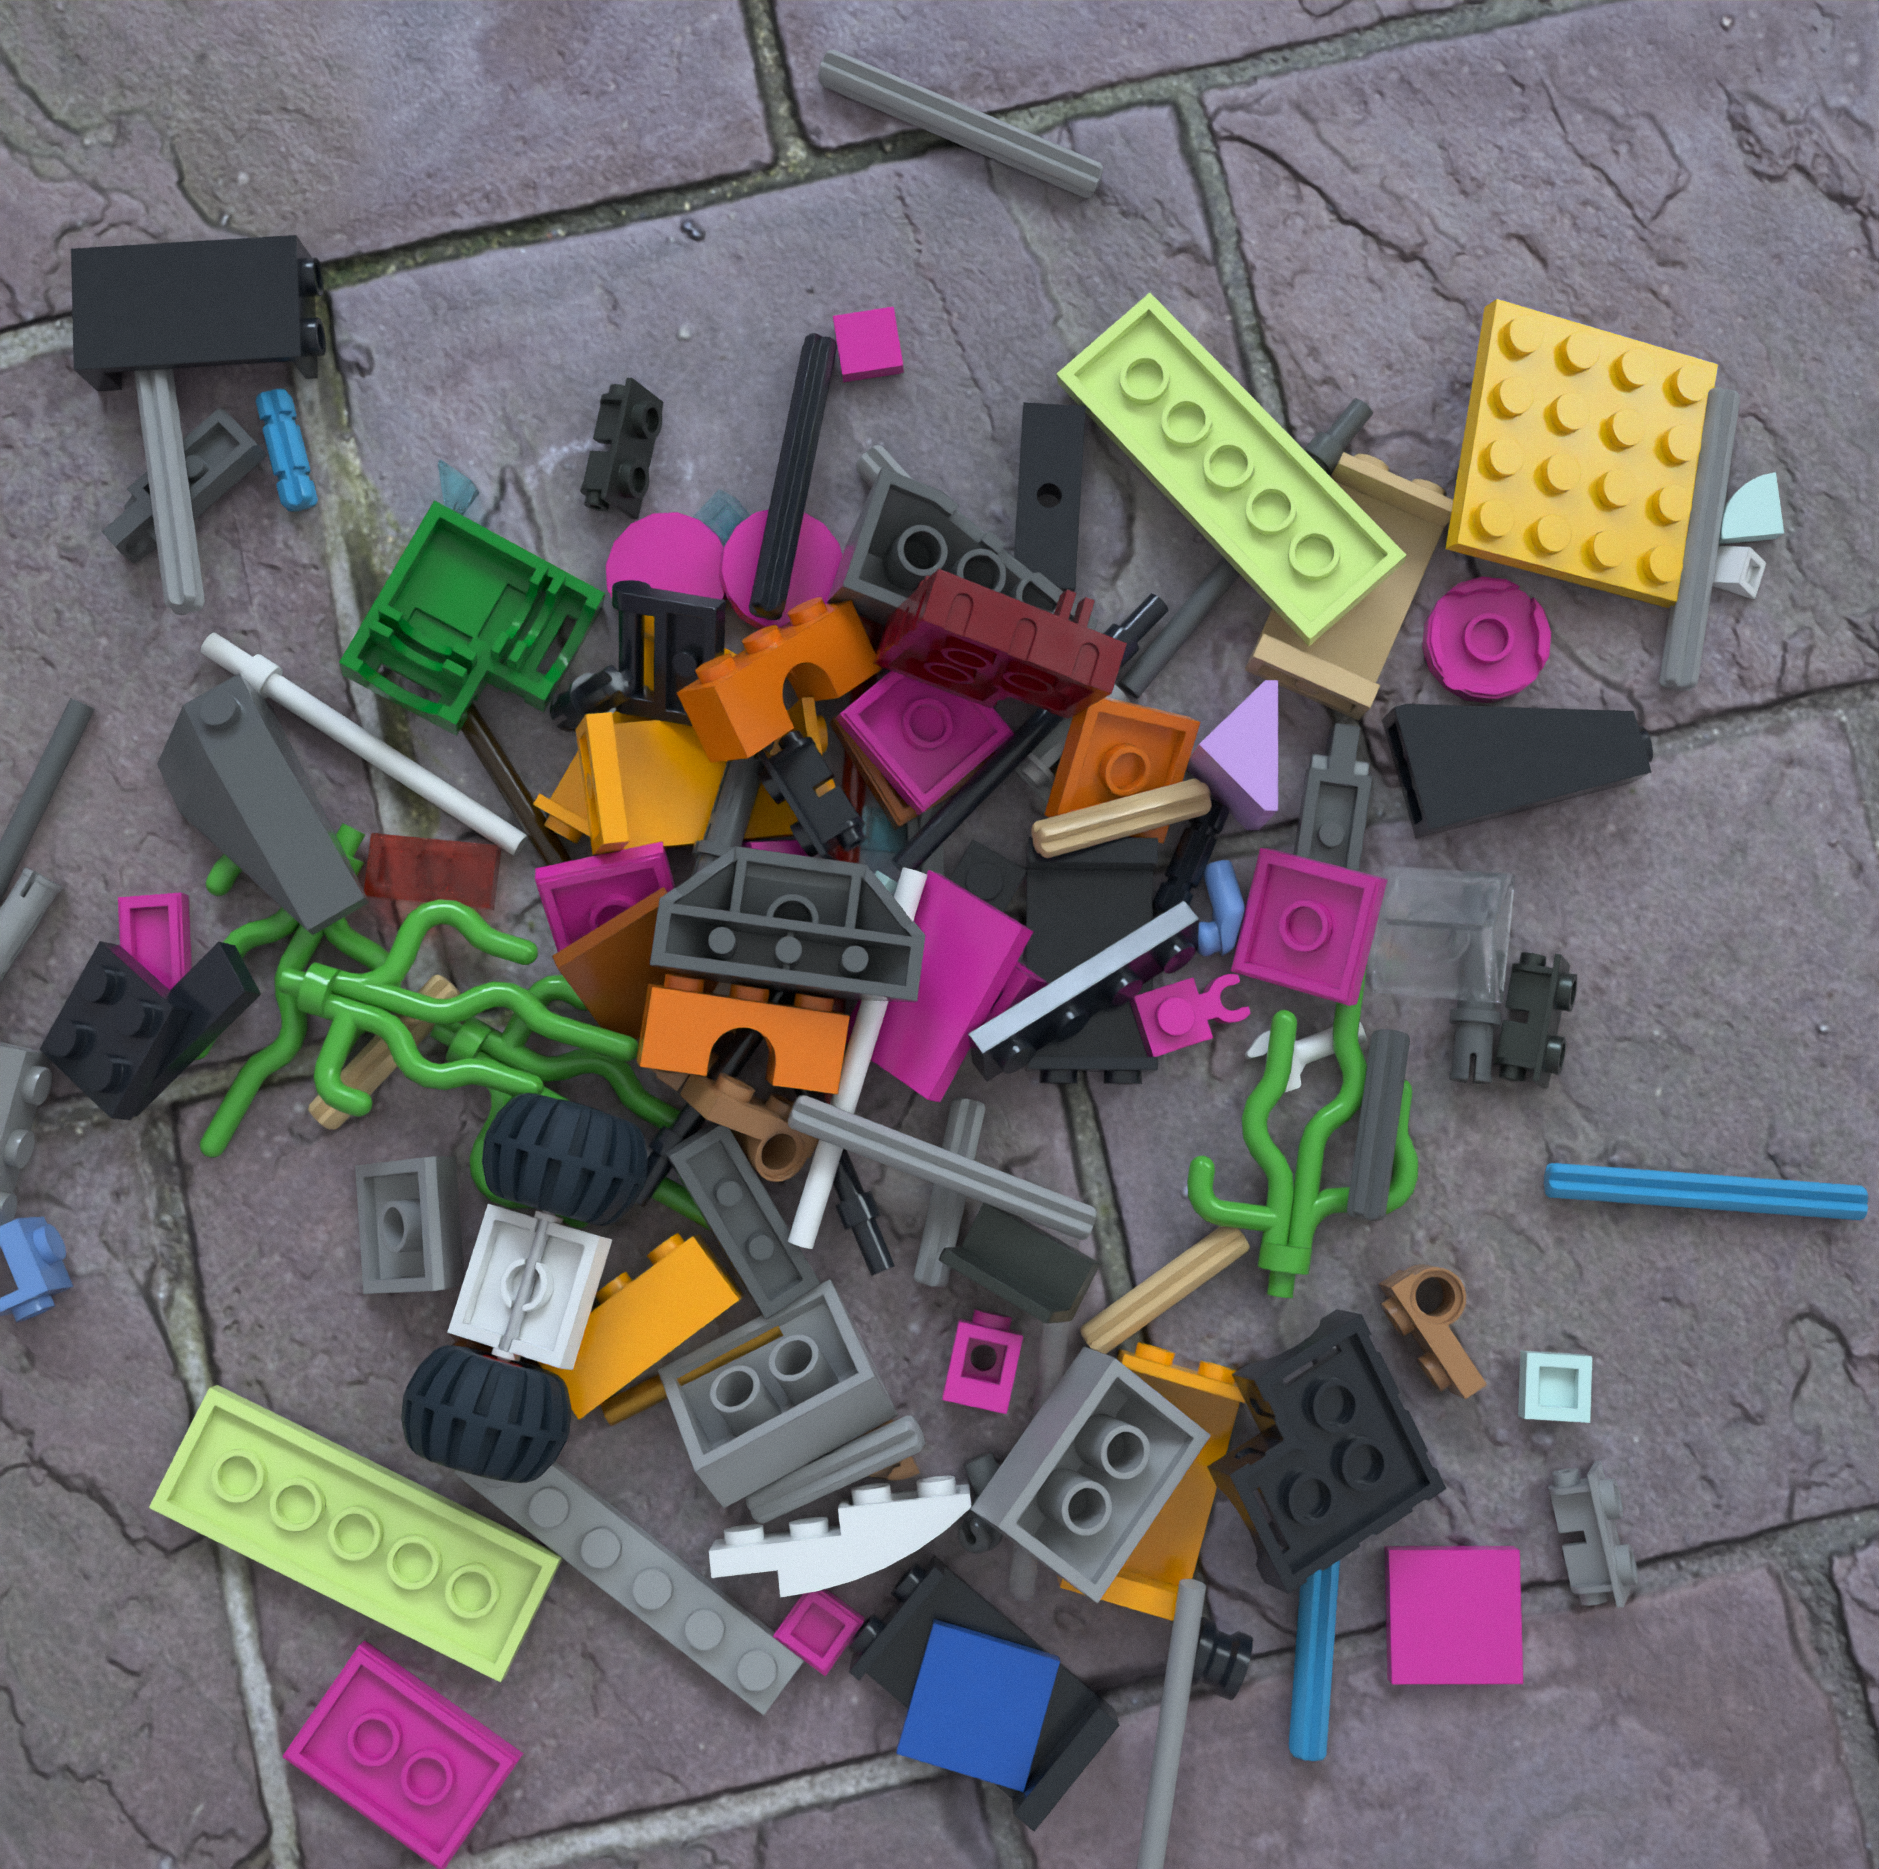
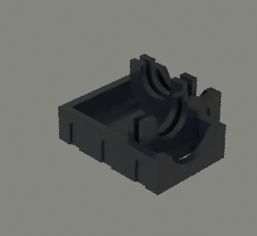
M1336 1309L1320 1319L1319 1327L1300 1344L1272 1358L1248 1364L1232 1374L1260 1433L1207 1466L1216 1486L1228 1497L1250 1532L1258 1558L1256 1567L1264 1583L1287 1594L1306 1583V1578L1318 1570L1324 1571L1360 1547L1359 1543L1372 1534L1378 1535L1413 1512L1412 1508L1423 1500L1429 1501L1446 1490V1486L1437 1468L1432 1467L1426 1454L1428 1449L1409 1410L1404 1409L1398 1397L1400 1392L1381 1353L1375 1350L1369 1337L1372 1334L1362 1314ZM1312 1361L1314 1366L1284 1384L1283 1378ZM1255 1489L1258 1490L1272 1519L1269 1523H1267L1252 1492Z

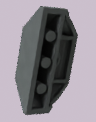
M735 846L680 886L660 897L650 966L715 982L741 984L837 999L917 1002L926 935L909 918L900 904L867 865Z

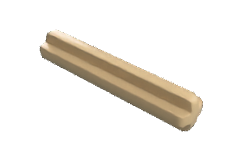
M1191 779L1036 821L1031 827L1033 846L1037 853H1040L1045 858H1051L1203 816L1212 807L1210 789L1206 783H1201L1198 779Z
M438 974L432 976L417 992L438 999H449L461 994L448 979ZM401 1014L395 1015L400 1018L411 1032L416 1046L432 1031L435 1025L434 1023H427ZM375 1035L341 1071L340 1077L344 1085L371 1095L395 1070L397 1065L393 1060L388 1045L381 1037ZM319 1095L309 1104L308 1108L313 1118L329 1130L339 1128L350 1116L326 1105Z
M1218 1227L1082 1325L1080 1329L1081 1336L1091 1349L1107 1354L1248 1252L1250 1246L1246 1237L1238 1228Z

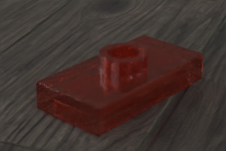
M371 833L364 892L367 898L413 903H427L437 899L458 901L474 909L494 910L502 848L498 845Z

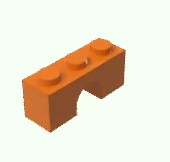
M817 597L803 602L787 612L790 622L780 628L777 625H772L758 630L742 640L745 648L744 651L734 657L731 654L716 657L695 670L699 679L678 691L677 694L710 763L748 759L794 728L783 702V684L786 677L793 686L799 700L803 697H814V701L840 698L882 670L880 666L873 664L876 654L852 600L825 605L822 597Z
M665 974L664 986L648 984L636 1059L640 1067L707 1076L710 1052L717 1039L727 1031L735 1028H751L757 1030L767 1044L768 1063L765 1080L770 1084L838 1094L850 1016L839 1011H833L834 999L795 993L794 1005L768 1001L770 989L741 984H731L729 995L703 992L704 979Z

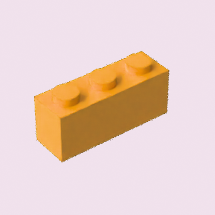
M676 1233L647 1255L653 1264L651 1268L635 1280H632L628 1273L624 1272L596 1293L595 1297L601 1305L590 1312L573 1370L561 1369L538 1362L541 1368L557 1374L564 1380L568 1388L571 1409L579 1420L745 1296L700 1234L692 1236L685 1242L681 1235Z

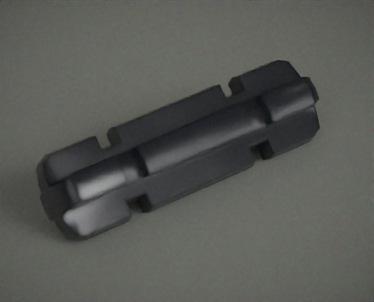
M1210 799L1211 810L1206 815L1189 819L1188 821L1192 825L1190 828L1186 827L1183 831L1165 873L1168 880L1160 884L1153 900V907L1162 914L1182 901H1185L1188 906L1194 896L1190 893L1191 888L1196 889L1217 843L1214 835L1220 834L1229 815V808L1214 799Z

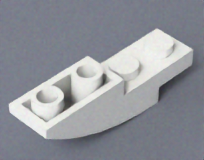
M934 1476L917 1480V1490L891 1493L889 1483L860 1485L851 1488V1498L840 1500L838 1507L840 1525L829 1527L827 1517H810L789 1522L790 1531L764 1534L763 1525L760 1524L727 1528L724 1530V1539L715 1540L709 1550L711 1578L778 1570L780 1598L816 1592L857 1580L903 1559L947 1530L971 1508L969 1484L956 1485L955 1476Z

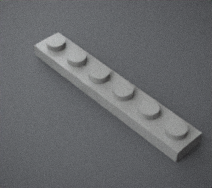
M556 1461L541 1477L527 1483L499 1481L455 1470L454 1474L763 1716L804 1662V1660L773 1637L774 1631Z

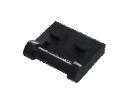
M624 580L614 583L612 586V606L619 610L618 671L621 672L627 668L634 677L628 683L633 692L632 697L617 706L615 711L627 715L692 726L677 692L699 679L695 672L699 666L724 655L726 600L651 588L649 584L642 581ZM645 615L654 617V691L644 685Z

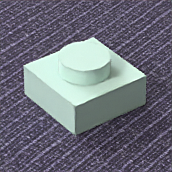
M1520 1350L1518 1416L1524 1419L1590 1423L1592 1356Z

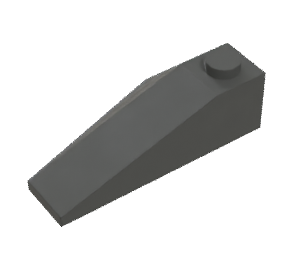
M882 467L845 546L826 603L832 604L852 600L858 616L885 626L888 616L917 590L919 583L926 576L930 577L938 569L1052 614L1055 612L1059 596L1063 591L1040 572H1031L1003 548L1006 544L991 531L984 533L957 510L959 505L944 492ZM1075 601L1068 619L1069 621H1072L1078 605ZM1092 615L1090 616L1087 628L1095 630L1098 620Z
M240 673L184 704L157 763L179 812L312 935L368 904L369 900L273 707Z

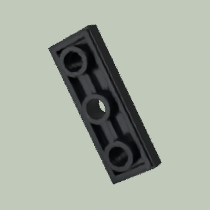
M1023 402L1014 557L1031 572H1040L1063 592L1067 589L1075 592L1086 406ZM1049 494L1056 497L1059 504L1048 508L1042 506L1037 499L1042 495Z
M217 942L170 990L191 1008L193 1012L135 1112L134 1117H137L261 995L235 945Z

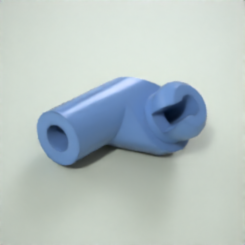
M1229 860L1212 862L1206 866L1203 873L1213 908L1212 921L1199 922L1197 953L1205 957L1217 952L1223 956L1236 946L1245 912V905L1233 864Z

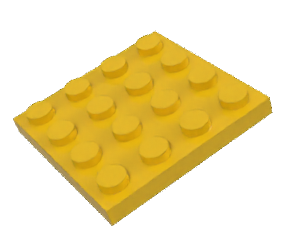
M1499 299L1485 306L1445 549L1665 608L1675 606L1683 569V558L1692 509L1699 452L1701 450L1708 392L1715 388L1718 364Z

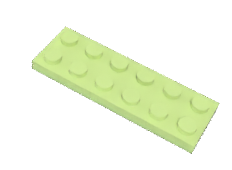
M1148 293L1056 374L1058 384L1079 406H1086L1085 413L1308 646L1313 644L1405 563L1406 554L1151 293Z
M219 1385L209 1387L149 1506L150 1509L499 1682L507 1675L563 1559L553 1550Z

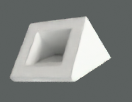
M1718 546L1712 586L1755 599L1766 562L1751 547Z

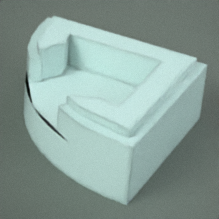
M1770 473L1749 481L1728 500L1723 511L1719 545L1772 540L1784 534L1776 473Z

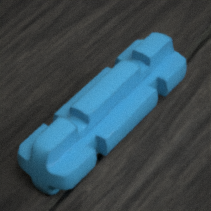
M285 389L261 392L257 395L255 402L259 418L264 420L265 426L262 430L273 474L278 476V480H280L276 484L280 502L290 512L312 508L317 504L318 498L314 482L307 476L311 470L300 426L295 423L297 415L293 399Z

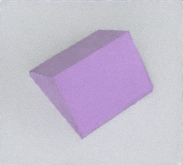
M1265 680L1199 743L1187 765V770L1201 783L1203 782L1208 785L1210 794L1218 802L1229 808V813L1246 830H1260L1278 811V680Z

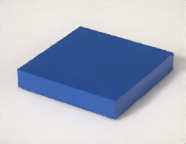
M933 1619L898 1741L896 1754L1024 1792L1058 1672L1059 1656Z

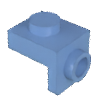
M44 1217L17 1218L0 1226V1246L18 1287V1290L0 1298V1316L13 1314L15 1321L21 1322L54 1308L55 1304L52 1296L73 1287L62 1261L66 1257V1249L59 1232L54 1226L47 1224Z

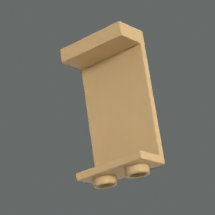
M1343 452L1330 477L1406 554L1405 563L1310 646L1272 608L1245 667V671L1265 680H1278V685L1359 720L1371 708L1379 690L1380 684L1376 682L1442 531L1450 521L1453 499L1446 497V491L1433 482L1423 479L1409 481L1388 472L1389 467L1383 461L1366 454L1351 456Z

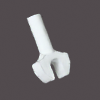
M1361 1022L1358 1032L1359 1044L1366 1041V1034ZM1333 1027L1295 1041L1291 1074L1285 1092L1301 1086L1300 1074L1306 1064L1334 1054ZM1270 1031L1259 1035L1245 1053L1246 1059L1260 1057L1267 1053Z

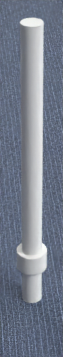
M217 633L210 634L201 646V653L234 675L240 673L264 699L267 697L271 698L514 857L524 848L528 840L525 833L283 677L282 668L261 654L252 657Z
M903 867L894 898L909 918L914 921L927 874ZM861 1001L842 1063L838 1094L832 1095L830 1105L854 1114L889 1001ZM819 1139L788 1238L789 1243L813 1249L843 1148Z

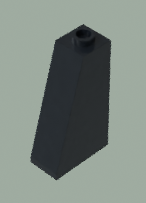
M1404 704L1394 707L1382 719L1415 839L1630 784L1652 772L1649 764L1653 759L1652 742L1647 730L1643 726H1638L1634 711Z

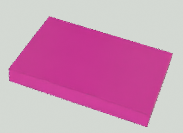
M929 870L914 917V922L926 935L917 1002H888L871 1061L927 1100L940 1103L970 1049L968 1034L983 1025L1034 931L943 875ZM858 1000L850 1015L846 1037L847 1044L849 1043L862 1000Z
M365 1640L357 1647L282 1757L437 1869H445L524 1753Z

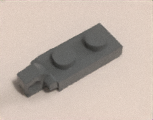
M218 408L183 439L193 519L195 520L267 456L261 447L223 408ZM147 471L127 488L132 496L124 505L125 511L102 531L114 547L134 564L157 548Z
M1334 723V727L1329 728L1325 756L1311 755L1309 768L1305 771L1293 855L1359 871L1373 778V776H1368L1369 762L1356 761L1360 734L1359 726Z

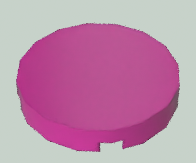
M769 509L755 512L737 525L722 550L719 570L723 591L725 590L726 597L732 603L731 607L739 618L758 630L772 625H777L778 628L790 622L787 612L808 600L822 597L825 605L828 604L826 602L842 558V552L838 541L824 523L805 512L785 610L779 620L771 621L755 617L749 611V603Z
M678 512L653 513L631 523L614 541L606 562L607 590L612 598V586L614 583L624 580L646 582L651 588L727 600L725 590L723 591L719 579L723 546L719 537L698 519Z
M1482 576L1458 583L1435 603L1424 624L1422 649L1429 671L1445 690L1466 701L1494 703L1514 697L1537 678L1549 658L1551 630L1544 609L1534 597L1530 599L1525 592L1519 590V585L1507 579Z

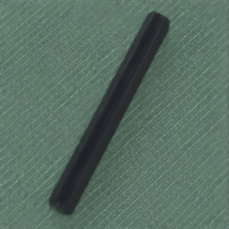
M817 333L807 335L802 346L749 603V611L752 615L771 621L779 620L785 610L837 350V344L834 339L827 336L822 337Z

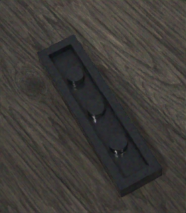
M1182 901L968 1034L972 1063L986 1082L1002 1072L1005 1074L1014 1073L1027 1065L1037 1050L1056 1038L1065 1040L1076 1035L1086 1026L1091 1016L1107 1006L1117 1007L1130 1001L1138 994L1144 983L1163 971L1167 974L1178 971L1193 958L1198 950L1199 918L1186 902Z

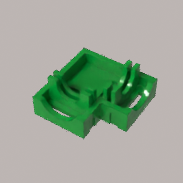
M434 500L339 661L343 676L456 736L468 718L467 711L474 700H478L487 683L506 693L508 691L513 692L524 698L525 703L544 713L604 605L605 593ZM568 616L577 622L548 673L544 675L538 672L537 669ZM382 665L439 695L441 698L438 703L421 698L378 673L379 668Z

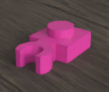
M1227 974L1217 977L1206 985L1202 994L1198 993L1194 978L1192 977L1136 995L1129 1002L1147 1057H1157L1212 1039L1213 1036L1207 1020L1212 1019L1221 1024H1230L1247 1018L1251 1014L1249 1006L1231 1011L1226 1009L1220 1000L1222 990L1225 987L1239 983V976Z

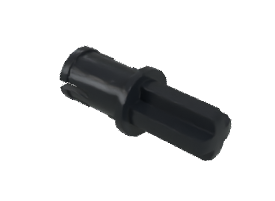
M610 665L597 673H585L578 676L570 684L568 691L558 694L551 701L549 709L552 721L564 714L567 719L556 726L566 732H575V729L586 714L609 712L613 714L617 706L629 700L633 695L628 684L634 679L632 673L627 668L619 672L614 666Z

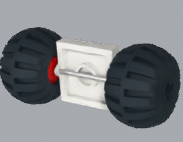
M523 1093L513 1097L497 1113L486 1132L483 1146L482 1165L487 1187L494 1195L500 1198L541 1209L543 1212L536 1211L533 1217L495 1205H487L447 1333L491 1346L493 1350L490 1353L462 1346H441L435 1349L417 1367L404 1392L401 1414L405 1441L415 1454L457 1471L513 1483H527L538 1479L557 1460L570 1433L572 1409L568 1388L564 1380L557 1374L522 1362L520 1358L523 1356L561 1369L573 1370L612 1239L562 1225L563 1218L555 1215H562L597 1226H609L618 1222L633 1207L645 1185L648 1161L644 1135L635 1124L589 1106L532 1093Z

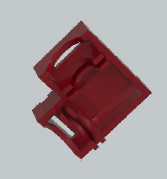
M938 569L930 577L926 576L919 583L917 590L888 616L873 664L990 709L997 705L998 700L1003 701L1007 697H1012L1069 719L1112 694L1127 643L1087 628L1095 600L1088 597L1078 602L1072 621H1069L1068 619L1077 593L1068 589L1059 596L1055 612L1052 614Z

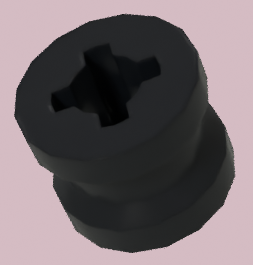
M1201 1617L1191 1685L1195 1686L1203 1682L1213 1686L1218 1696L1230 1701L1233 1700L1240 1690L1249 1666L1253 1648L1252 1636L1240 1631L1229 1635L1219 1631L1214 1621Z

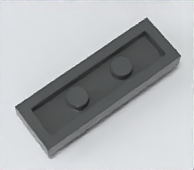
M712 1122L664 1152L760 1314L765 1319L821 1284L799 1246L788 1242L790 1235L788 1227L728 1127Z

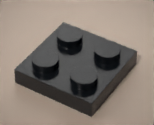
M99 941L39 1050L110 1118L131 1121L193 1010L120 945Z

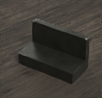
M986 1203L982 1204L962 1246L944 1247L938 1258L942 1263L1047 1324L1070 1322L1073 1320L1101 1264L1023 1218Z

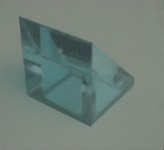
M440 459L438 461L444 506L464 515L480 492L470 479Z
M719 489L693 518L703 522L719 537L720 542L725 546L735 527L750 517L751 514L737 498Z
M863 806L862 819L865 822V826L862 828V831L866 836V840L860 844V849L862 851L898 853L905 846L906 826L895 831L882 809Z

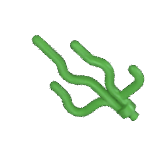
M342 823L336 836L356 876H358L365 863L354 855L362 843L365 834ZM224 853L214 864L205 882L208 892L214 896L227 894L238 875L242 872ZM281 907L276 914L268 918L249 922L232 931L223 941V943L235 945L243 958L249 950L260 945L276 942L296 930L280 959L274 977L275 998L281 1014L282 1024L279 1035L272 1044L252 1055L238 1072L201 1138L199 1146L205 1156L216 1158L225 1151L264 1080L290 1063L302 1048L308 1030L307 1013L299 1011L298 997L279 991V981L283 971L289 967L304 972L324 934L327 940L344 955L366 966L371 971L382 965L388 957L389 953L383 947L352 929L345 917L312 935ZM401 982L396 987L401 988ZM357 1030L348 1055L359 1037L366 1032L365 1030ZM216 1039L195 1060L204 1058L210 1052Z
M437 899L423 903L410 912L398 930L388 957L374 971L363 974L350 973L315 962L306 972L287 967L279 981L280 992L298 997L299 1011L332 1021L316 1061L314 1082L318 1095L326 1105L339 1112L360 1117L368 1114L372 1109L373 1103L368 1093L344 1085L340 1077L358 1029L381 1037L388 1045L395 1064L405 1077L422 1087L449 1090L467 1085H479L513 1096L523 1093L539 1095L543 1093L544 1084L540 1077L490 1061L467 1058L444 1064L430 1062L419 1052L411 1032L400 1018L387 1011L427 1023L451 1025L468 1020L484 1010L503 1007L512 1010L531 1031L548 1039L621 1061H631L637 1057L639 1043L636 1039L550 1012L531 991L514 983L492 981L475 986L449 999L433 998L396 987V985L404 980L414 964L426 933L434 926L441 924L456 928L474 948L491 956L521 965H529L535 962L538 957V948L535 943L491 928L475 909L454 900Z
M1367 965L1357 1005L1348 1006L1336 1002L1333 1022V1050L1343 1074V1083L1339 1094L1333 1101L1317 1111L1304 1128L1298 1147L1294 1186L1293 1173L1285 1156L1271 1140L1267 1126L1269 1113L1286 1091L1291 1074L1297 1019L1288 1010H1280L1272 1018L1263 1078L1247 1098L1241 1117L1242 1136L1251 1156L1263 1169L1267 1177L1268 1193L1266 1206L1218 1199L1213 1192L1215 1166L1209 1157L1204 1155L1197 1156L1191 1161L1187 1180L1188 1198L1194 1211L1206 1222L1222 1227L1262 1231L1257 1266L1270 1270L1267 1294L1271 1296L1293 1298L1296 1274H1309L1312 1242L1317 1226L1324 1218L1333 1213H1347L1350 1187L1327 1188L1320 1192L1319 1188L1324 1150L1328 1138L1336 1129L1349 1121L1362 1106L1367 1063L1359 1044L1358 1032ZM1406 1079L1404 1081L1386 1214L1395 1211L1406 1203L1413 1194L1418 1180V1156L1408 1130L1412 1086Z
M563 975L546 976L534 982L528 989L545 1007L554 1000H561L578 1010L588 1011ZM513 1013L503 1033L472 1017L466 1020L463 1025L460 1023L451 1025L435 1024L430 1034V1037L449 1047L446 1054V1060L449 1062L467 1058L490 1061L536 1075L544 1082L562 1081L590 1073L603 1076L610 1082L626 1108L659 1129L663 1124L669 1128L680 1113L678 1109L648 1093L641 1085L631 1066L625 1061L584 1049H576L558 1056H545L526 1047L525 1044L533 1031L515 1013ZM544 1086L541 1095L569 1101L567 1098ZM487 1088L491 1094L492 1107L472 1147L469 1157L470 1175L477 1189L491 1202L510 1209L534 1208L494 1195L487 1187L482 1165L485 1135L497 1113L515 1097ZM665 1177L651 1198L710 1230L685 1187ZM555 1215L563 1218V1222L577 1229L584 1228L589 1224L562 1215Z

